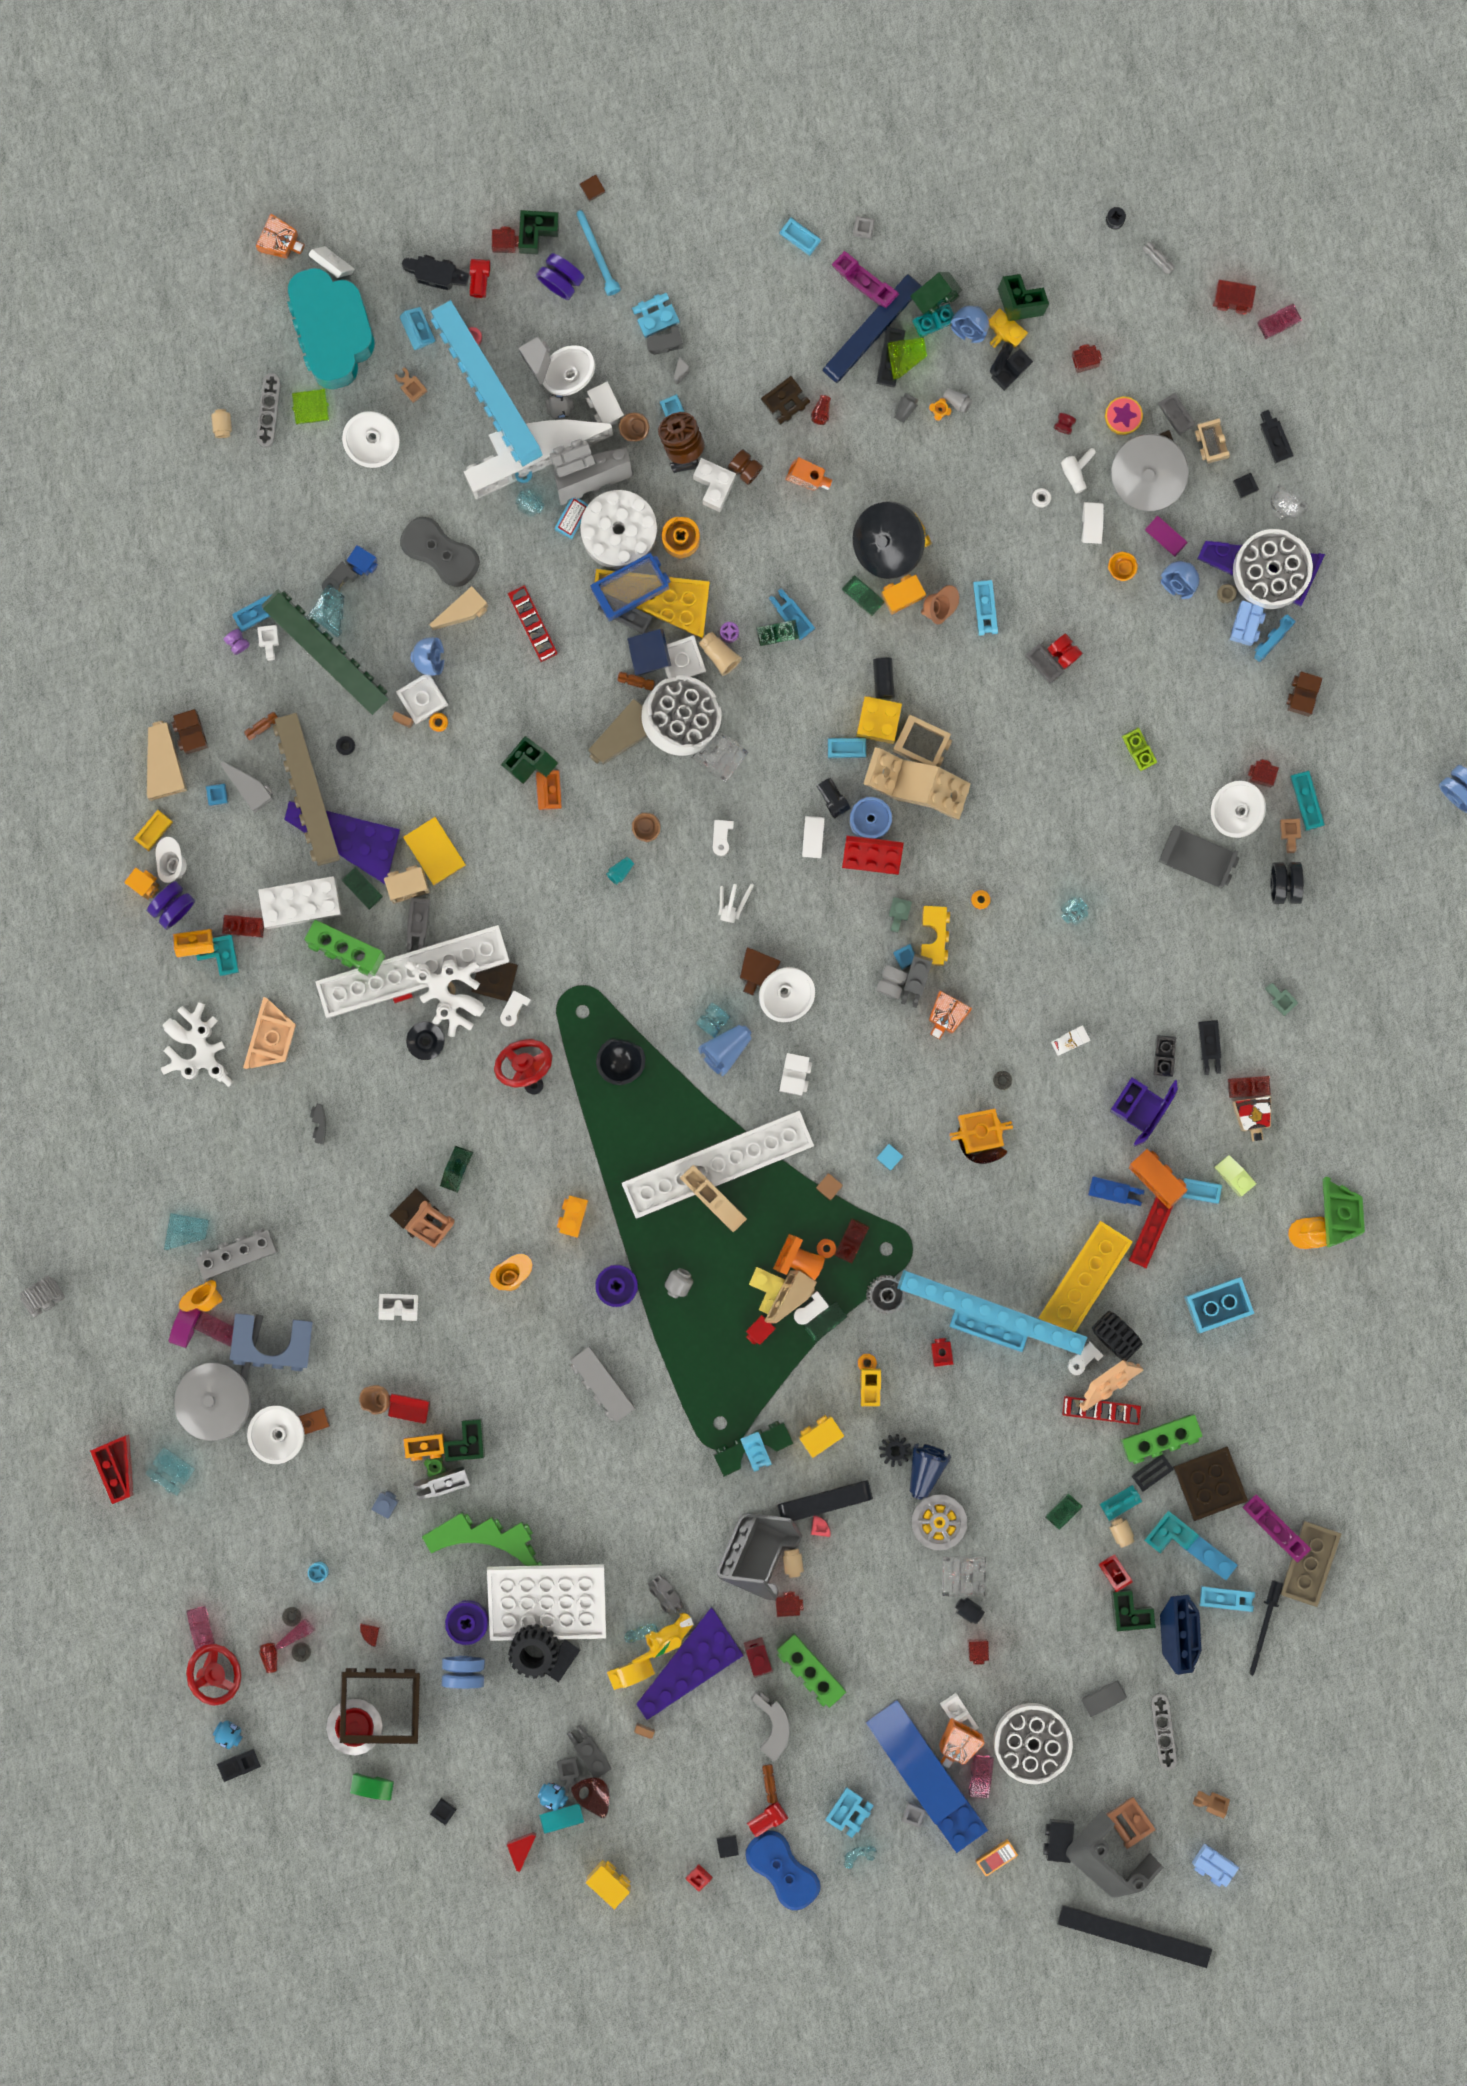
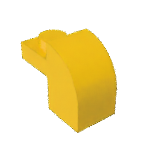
M861 1369V1406H880L881 1369Z
M646 1659L636 1664L630 1662L608 1671L607 1674L613 1689L616 1690L641 1682L654 1675L655 1672L650 1659Z

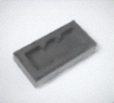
M1175 393L1158 403L1178 435L1195 426V422Z
M1040 643L1025 655L1028 661L1049 684L1053 683L1065 672Z

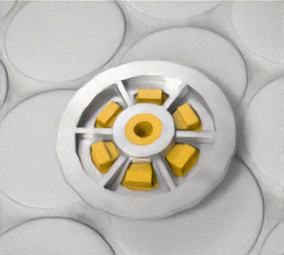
M932 1495L923 1499L916 1506L912 1515V1529L916 1539L925 1547L933 1550H947L956 1546L964 1537L967 1529V1516L963 1507L954 1498L947 1495Z

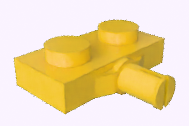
M1000 308L989 319V327L996 334L992 341L989 342L994 348L1002 340L1009 342L1016 348L1028 334L1014 320L1008 321L1006 313Z

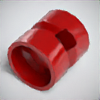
M1066 633L1047 648L1053 657H1058L1057 662L1063 669L1069 667L1083 654L1077 645H1072L1073 641Z

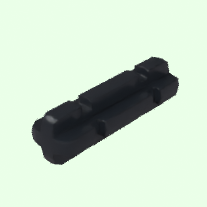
M1009 342L1004 343L994 364L990 368V373L994 376H999L1001 369L1013 350L1014 346Z

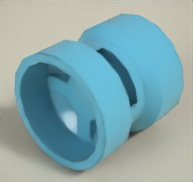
M316 1562L308 1569V1577L315 1583L323 1581L329 1573L327 1565L323 1562Z

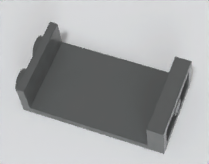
M1174 825L1158 862L1221 889L1224 885L1228 886L1232 878L1230 871L1232 867L1236 868L1239 857H1237L1239 851H1230L1181 830L1182 827Z

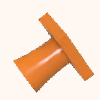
M789 1234L773 1269L787 1275L791 1267L815 1281L822 1270L825 1257L800 1249L803 1240Z

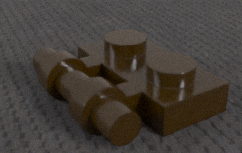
M792 376L761 398V401L772 415L777 411L781 413L776 418L779 425L791 420L794 414L798 411H803L805 406L810 403L807 396L802 400L798 398V395L803 390ZM792 400L795 405L786 410L784 406Z
M415 1188L389 1216L404 1229L419 1210L420 1204L423 1201L429 1203L430 1200ZM433 1206L434 1209L440 1211L436 1206ZM428 1213L424 1217L431 1222L435 1219ZM408 1232V1234H409L412 1238L415 1237L413 1234H411L410 1232Z

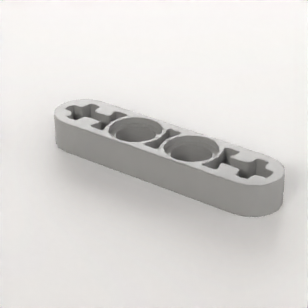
M269 373L264 377L257 442L263 448L271 447L275 441L281 381L273 373ZM271 378H274L275 382H277V384L273 385V392H276V394L266 392V390L270 391V385L267 382L271 381ZM267 397H274V405H265V399ZM264 416H272L273 422L270 425H265L262 421ZM261 428L267 429V435L271 438L266 443L261 439V437L265 436V430H261Z
M1157 1693L1151 1698V1710L1158 1761L1163 1769L1171 1770L1176 1766L1177 1758L1168 1698L1161 1693ZM1159 1697L1165 1701L1162 1704V1710H1167V1713H1155V1711L1159 1712V1706L1155 1704ZM1159 1717L1167 1718L1168 1723L1165 1727L1157 1725ZM1162 1736L1170 1738V1744L1166 1747L1160 1745V1738ZM1172 1749V1752L1168 1751V1756L1173 1761L1167 1766L1166 1763L1162 1762V1760L1166 1759L1165 1752L1161 1753V1750L1167 1751Z

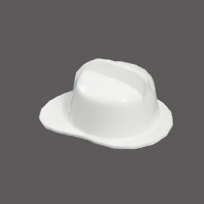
M165 837L161 839L156 847L157 872L163 882L171 883L176 879L182 878L186 871L187 863L181 855L179 843L174 838Z

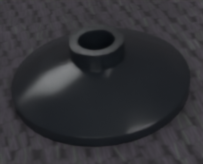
M420 1022L409 1030L406 1044L409 1052L417 1059L431 1060L442 1052L445 1038L442 1030L437 1025L430 1022ZM426 1037L430 1040L428 1045L423 1044V1039Z

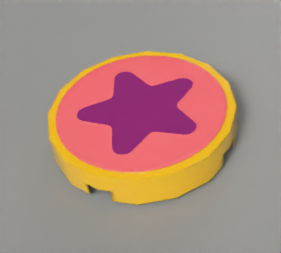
M1122 396L1115 398L1109 403L1105 410L1104 418L1112 432L1119 435H1128L1139 428L1143 412L1136 400Z

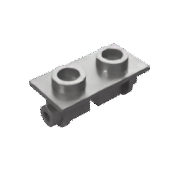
M659 1575L655 1580L648 1583L650 1593L658 1598L661 1603L660 1606L665 1613L672 1615L677 1612L676 1610L683 1607L682 1601L675 1591L671 1594L667 1593L672 1587L665 1577Z

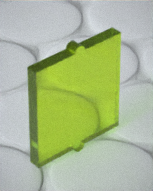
M325 389L292 393V410L294 411L296 425L329 420L327 408L329 404L326 400Z

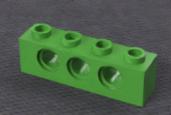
M314 920L304 939L311 950L315 952L321 950L325 952L324 955L332 960H335V958L342 960L341 963L349 968L352 966L359 968L358 971L366 976L368 974L375 976L385 958L381 950L317 920ZM331 938V942L328 945H323L325 939ZM343 946H348L346 952L340 953V949ZM365 954L363 960H356L358 955Z
M1191 1414L1120 1440L1128 1462L1137 1464L1145 1461L1144 1457L1151 1455L1154 1458L1162 1455L1164 1450L1170 1449V1451L1180 1449V1445L1187 1442L1188 1445L1199 1442L1198 1438L1203 1436L1196 1416ZM1179 1428H1183L1185 1431V1436L1181 1439H1178L1175 1435L1176 1430ZM1164 1434L1167 1437V1442L1164 1445H1159L1157 1438ZM1142 1441H1147L1149 1444V1448L1145 1452L1139 1449V1444Z
M795 1633L777 1648L779 1652L777 1656L783 1663L788 1662L792 1666L790 1670L797 1678L799 1676L805 1681L803 1685L809 1692L814 1691L818 1695L816 1699L823 1707L827 1705L830 1708L846 1693L844 1687ZM795 1652L803 1655L800 1662L792 1660L791 1657ZM807 1667L815 1668L816 1672L813 1676L809 1677L805 1674ZM821 1681H826L829 1687L827 1690L821 1691L818 1689V1684Z

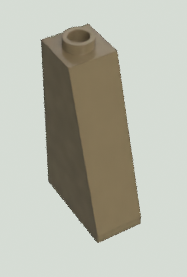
M635 699L629 703L589 748L588 751L591 754L589 757L596 764L600 762L604 765L648 737L642 724L641 714L643 706Z

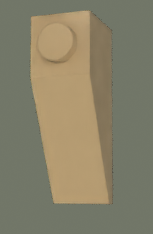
M471 586L429 625L432 630L475 619L477 616L480 618L487 612L488 604Z
M790 1270L765 1322L777 1323L812 1296L817 1282L800 1271Z

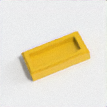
M157 810L134 837V840L150 851L173 821Z

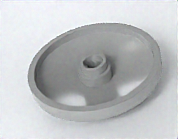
M1143 434L1127 441L1116 454L1112 465V481L1118 495L1128 505L1144 511L1160 510L1174 503L1183 493L1189 474L1188 462L1182 449L1171 439L1158 434Z
M219 1363L203 1364L189 1371L179 1383L174 1401L175 1412L182 1427L194 1437L208 1441L223 1440L235 1434L246 1422L251 1409L250 1389L243 1376L235 1369Z

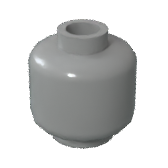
M681 1268L671 1271L665 1282L668 1294L674 1298L686 1296L693 1284L691 1274Z

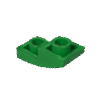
M355 1773L352 1777L350 1793L367 1798L390 1801L394 1781L378 1776L372 1778Z

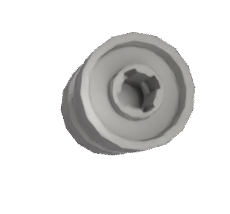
M885 965L882 973L883 980H879L876 991L899 1000L902 992L901 985L905 984L908 974Z

